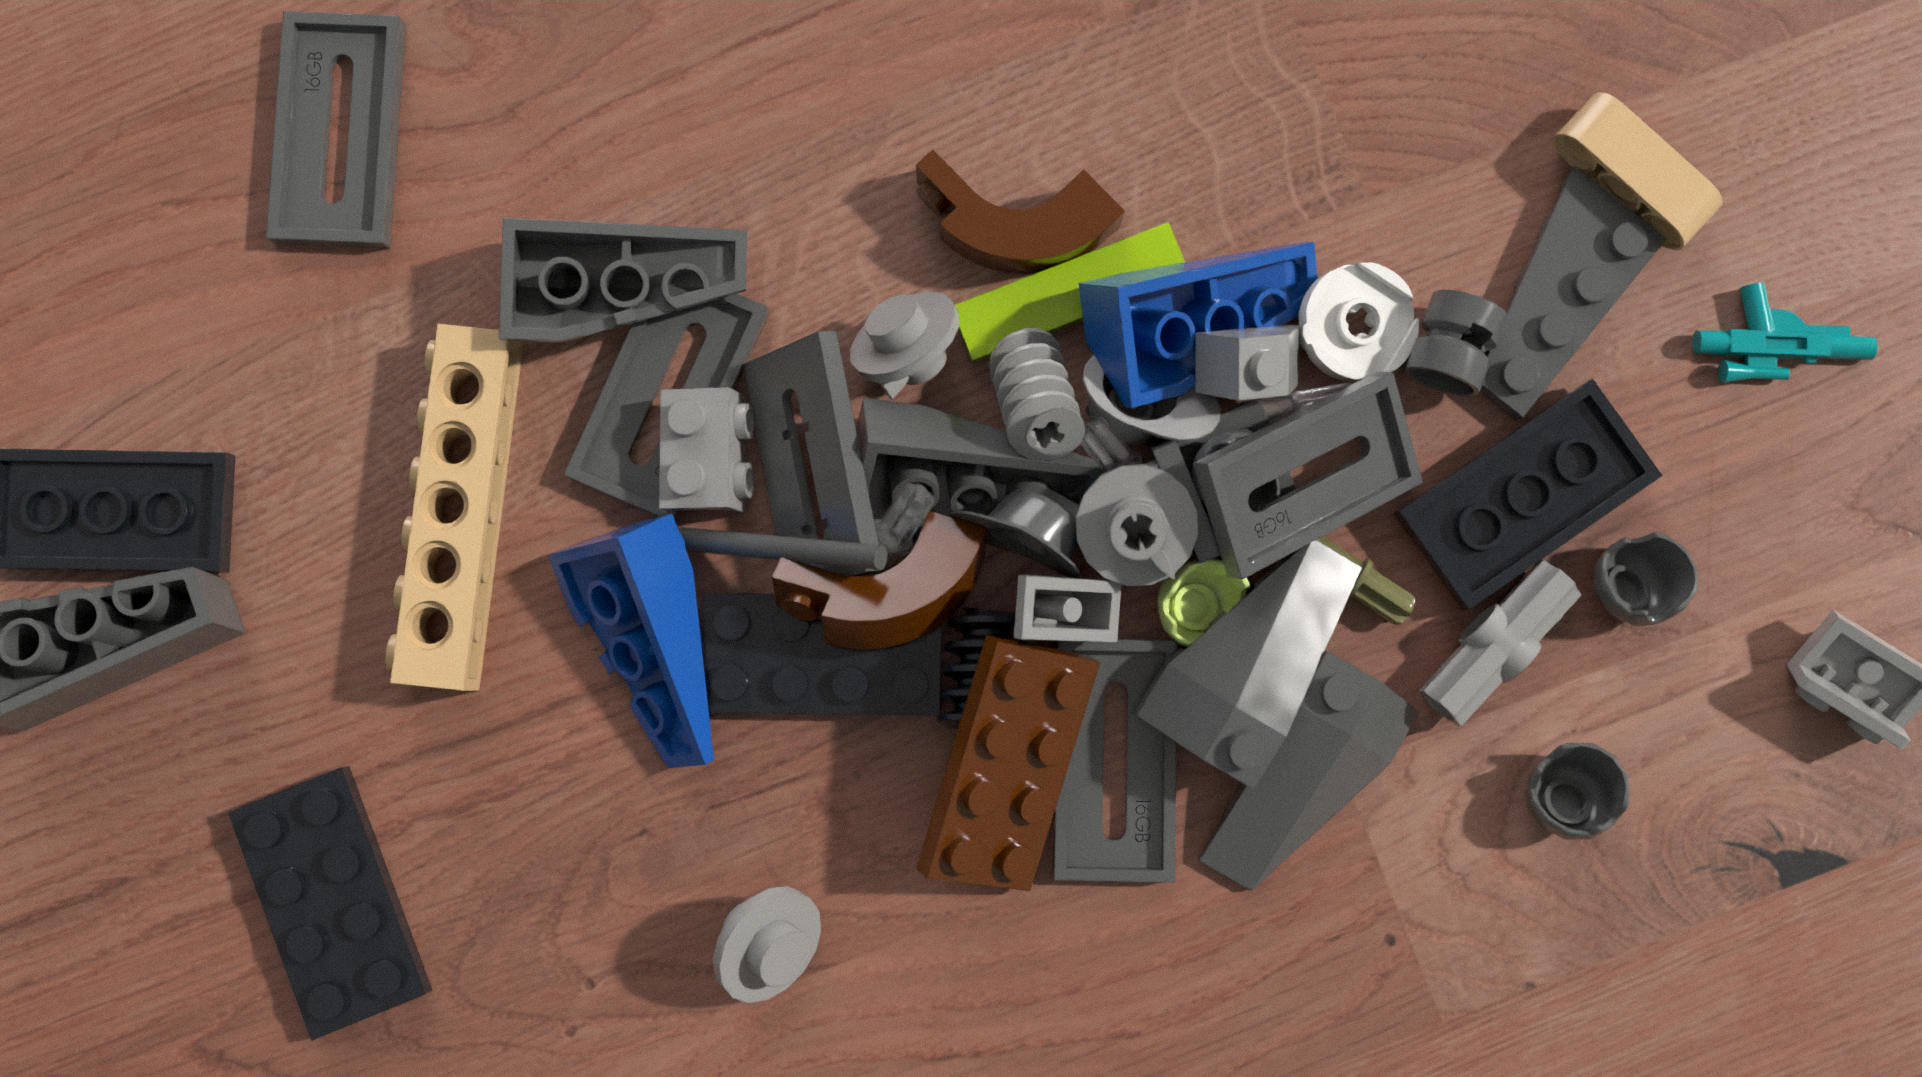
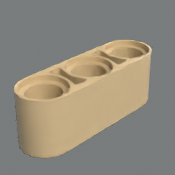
M1598 92L1593 94L1553 138L1554 147L1558 154L1571 167L1576 166L1667 239L1661 246L1667 249L1681 250L1723 204L1719 190L1626 105L1607 93Z

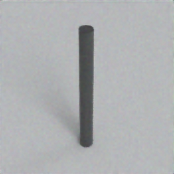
M686 527L678 528L685 541L686 551L771 560H780L783 557L802 563L882 570L887 562V550L883 545Z

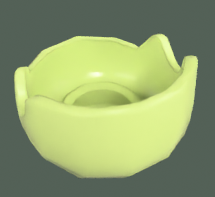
M1213 558L1201 564L1197 559L1186 561L1174 574L1175 578L1168 577L1164 579L1160 587L1157 600L1162 627L1169 637L1180 645L1188 647L1211 627L1209 623L1222 611L1228 612L1246 596V591L1250 588L1247 577L1244 579L1228 577L1223 560Z

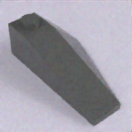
M503 218L499 339L563 343L745 292L747 230Z
M863 398L856 427L877 539L897 541L918 539L929 511L949 516L950 512L961 510L988 516L1009 493L1024 487L1040 486L1050 489L1080 505L1084 492L1102 475L1104 469L1102 461L1074 452L1060 458L1045 461L1029 459L1014 450L1009 444L1007 432L918 404Z
M1318 540L1287 555L1255 583V589L1228 612L1222 611L1209 623L1211 627L1185 650L1180 648L1165 661L1134 713L1202 760L1255 789L1291 728L1362 568Z
M1324 651L1291 728L1255 789L1242 782L1239 784L1198 860L1252 891L1391 764L1419 711L1378 679L1334 654Z

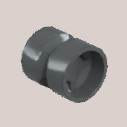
M1438 290L1433 292L1422 321V328L1428 334L1427 336L1416 338L1405 373L1419 384L1446 394L1461 397L1479 396L1491 362L1484 352L1496 349L1507 313L1495 303L1466 292L1455 290Z

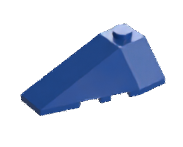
M1302 242L1131 271L1078 283L1086 343L1124 406L1134 408L1180 396L1195 386L1197 332L1283 326L1299 315L1300 305L1306 292L1317 280L1314 242Z
M668 514L637 522L549 554L548 558L569 611L579 627L590 624L606 650L599 656L602 664L609 674L617 670L631 689L633 696L630 708L668 768L706 765L714 760L694 572L686 552L685 541L678 531L673 515Z

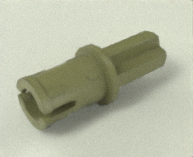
M1325 536L1317 539L1362 568L1348 600L1351 597L1393 625H1400L1406 620L1414 608L1416 600L1414 595L1372 569L1373 561L1367 558L1362 562L1325 538Z

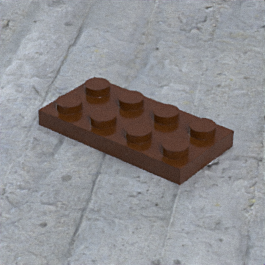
M986 635L916 869L927 879L1025 891L1031 890L1100 662L1087 655Z

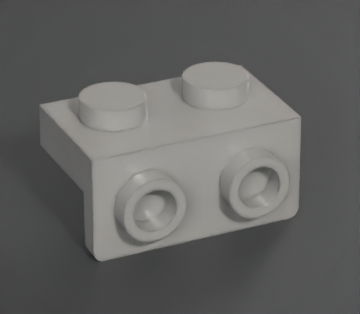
M730 387L660 390L659 509L665 511L727 510L733 513L746 512L747 498L752 497L755 485L753 467L751 463L747 462V439H752L754 435L755 420L753 407L750 403H747L745 395Z
M1832 610L1786 664L1798 684L1794 689L1795 692L1803 700L1820 711L1827 712L1830 707H1833L1848 716L1847 724L1868 741L1879 744L1885 739L1903 750L1911 741L1903 728L1922 707V664L1845 616Z

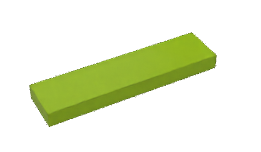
M1167 222L956 304L960 319L958 329L971 362L974 364L989 358L999 341L1012 332L1025 328H1040L1053 333L1082 322L1083 316L1078 283L1131 271L1184 263L1185 260L1170 224Z

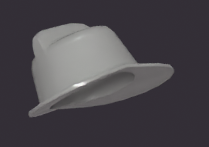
M1094 355L1084 366L1082 379L1086 392L1090 397L1086 414L1092 419L1093 424L1100 433L1113 442L1124 446H1138L1157 438L1175 441L1198 440L1211 434L1220 422L1221 407L1216 397L1195 393V386L1183 395L1129 408L1124 406Z

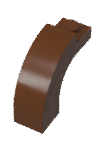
M933 149L916 164L917 183L920 185L916 189L917 194L938 216L944 211L948 214L939 223L940 239L962 257L996 271L1016 274L1038 273L1090 253L1120 227L1125 214V210L1084 169L1047 202L1032 208L1008 209L991 204L981 198Z
M929 511L918 540L910 554L895 567L872 576H845L781 557L772 576L776 605L779 608H783L790 616L800 620L812 621L815 618L822 620L824 641L827 645L847 649H879L904 644L931 632L943 624L965 602L974 587L985 559L987 527Z

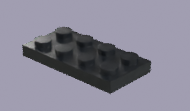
M1592 378L1399 509L1394 515L1459 607L1464 611L1470 610L1663 475Z
M0 449V569L166 572L195 567L208 573H229L236 455L227 452Z
M703 593L702 654L709 713L933 716L940 714L941 625L917 639L892 647L879 649L839 648L825 644L822 620L815 618L812 621H804L790 616L783 608L777 607L775 594Z
M350 766L340 767L228 813L311 1041L423 996L433 990Z

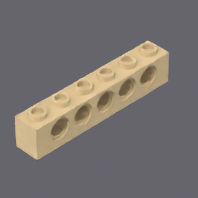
M437 324L435 340H430L426 348L425 370L431 376L428 398L421 400L417 412L418 431L423 434L420 457L413 459L409 473V485L411 491L415 492L412 516L406 517L401 533L402 548L404 551H407L405 573L397 578L393 594L394 607L396 610H399L397 634H393L389 638L385 655L386 667L388 670H392L390 683L462 691H479L523 351L522 341L500 340L499 330ZM477 378L479 381L477 396L467 404H459L457 390L460 384L466 379ZM468 435L472 445L470 454L464 461L453 464L449 456L451 444L458 437ZM460 493L464 502L463 512L457 520L446 523L442 516V505L450 495ZM450 551L456 560V570L449 580L440 583L435 576L434 565L440 555ZM441 610L447 617L448 630L442 640L434 643L427 634L426 626L430 616Z

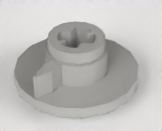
M928 291L889 298L872 310L864 326L857 333L850 348V362L864 380L880 383L889 398L893 399L906 384L916 385L926 382L937 375L944 367L947 360L945 350L954 340L960 326L959 311L954 302L943 293Z
M1147 464L1121 465L1100 475L1084 492L1076 513L1077 543L1087 563L1105 579L1125 586L1153 585L1168 577L1174 579V574L1190 558L1198 537L1197 509L1187 488L1169 472Z
M789 886L768 888L737 905L728 914L717 939L713 956L715 979L729 996L746 1003L765 1001L786 990L805 971L816 952L821 934L820 912L811 898L805 893Z

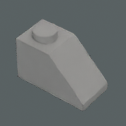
M1283 325L1197 332L1195 393L1238 401L1289 395L1299 384L1300 326Z
M1018 575L1014 638L1117 642L1122 584L1110 580L1079 577Z

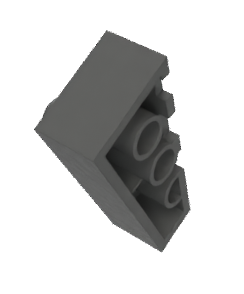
M188 567L117 580L114 582V585L91 589L78 587L59 591V595L32 600L19 598L0 602V727L26 731L245 634L246 632L228 581L195 567Z

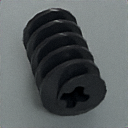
M962 608L966 610V614L948 619L947 626L963 634V638L946 642L944 650L961 659L958 663L942 667V674L957 681L958 685L941 690L939 698L954 705L955 711L938 714L936 722L948 728L958 729L986 635L1022 642L1021 639H1016L1014 635L1006 632L1007 626L1015 625L1016 613Z

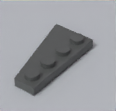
M1576 166L1566 173L1558 190L1560 193L1553 209L1546 216L1537 236L1539 239L1527 265L1522 269L1515 284V292L1506 309L1507 318L1496 349L1484 352L1491 362L1480 393L1515 421L1524 417L1667 239Z

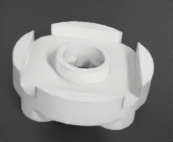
M1372 262L1344 265L1320 276L1310 286L1300 305L1298 323L1300 326L1299 346L1306 350L1310 360L1321 371L1335 379L1346 382H1358L1376 372H1392L1396 370L1411 354L1419 334V318L1414 319V309L1410 302L1414 297L1409 286L1392 270ZM1362 308L1367 312L1364 322L1371 329L1368 335L1358 333L1353 336L1348 330L1349 324L1346 322L1347 313L1353 314Z

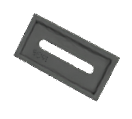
M283 11L266 238L274 244L391 248L406 24L400 16ZM348 58L353 61L344 194L340 201L331 204L327 203L325 199L327 173L325 161L328 160L333 78L331 76L336 63L341 59Z
M734 294L632 323L564 475L656 516L672 514L676 523L681 511L659 509L660 440L652 458L645 465L633 463L631 459L632 446L637 441L670 368V362L676 354L687 329L694 325L702 326L706 330V337L683 389L730 387L736 390L744 372L743 364L747 363L770 314L769 308L744 296Z
M817 331L743 364L750 404L754 411L755 429L776 536L819 539L791 404L792 393L795 391L802 423L808 425L809 431L805 432V438L821 520H826L827 528L823 529V540L879 545L836 331ZM803 563L837 574L853 577H859L880 571L873 569Z
M1376 372L1193 462L1227 576L1244 579L1423 483L1393 372ZM1356 437L1361 440L1362 451L1360 455L1354 460L1336 468L1337 471L1324 474L1262 506L1263 509L1259 511H1252L1250 509L1248 499L1254 489Z
M1117 639V642L1057 640V650L1087 655L1100 662L1054 812L1053 879L1175 883L1176 741L1138 717L1134 712L1165 661L1177 652V642L1172 640ZM1111 682H1120L1124 685L1127 692L1126 826L1123 835L1113 840L1108 839L1102 829L1104 691Z

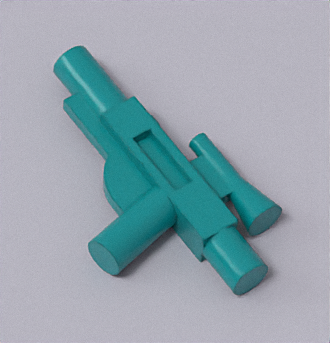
M1764 282L1753 283L1739 288L1748 330H1696L1692 337V350L1694 353L1721 354V357H1744V365L1727 360L1720 362L1718 367L1720 383L1745 379L1788 380L1790 376L1789 369L1777 368V359H1797L1813 364L1817 360L1824 358L1873 360L1878 349L1875 337L1850 336V326L1805 325L1800 317L1790 311L1770 309Z

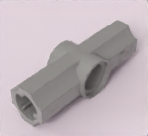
M1540 560L1534 564L1498 604L1494 603L1487 607L1466 627L1458 640L1461 645L1420 688L1419 693L1441 716L1448 719L1455 726H1462L1502 682L1506 683L1515 678L1535 659L1542 647L1539 641L1561 620L1567 610L1582 595L1578 591L1576 583L1561 569L1550 565L1545 560Z

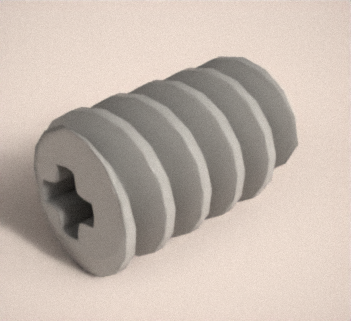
M1025 328L1012 332L999 341L991 352L989 369L1009 444L1018 454L1034 460H1051L1071 453L1082 443L1085 427L1083 418L1080 416L1078 402L1075 400L1073 386L1070 384L1069 373L1065 368L1064 358L1060 352L1059 342L1051 333L1040 328Z

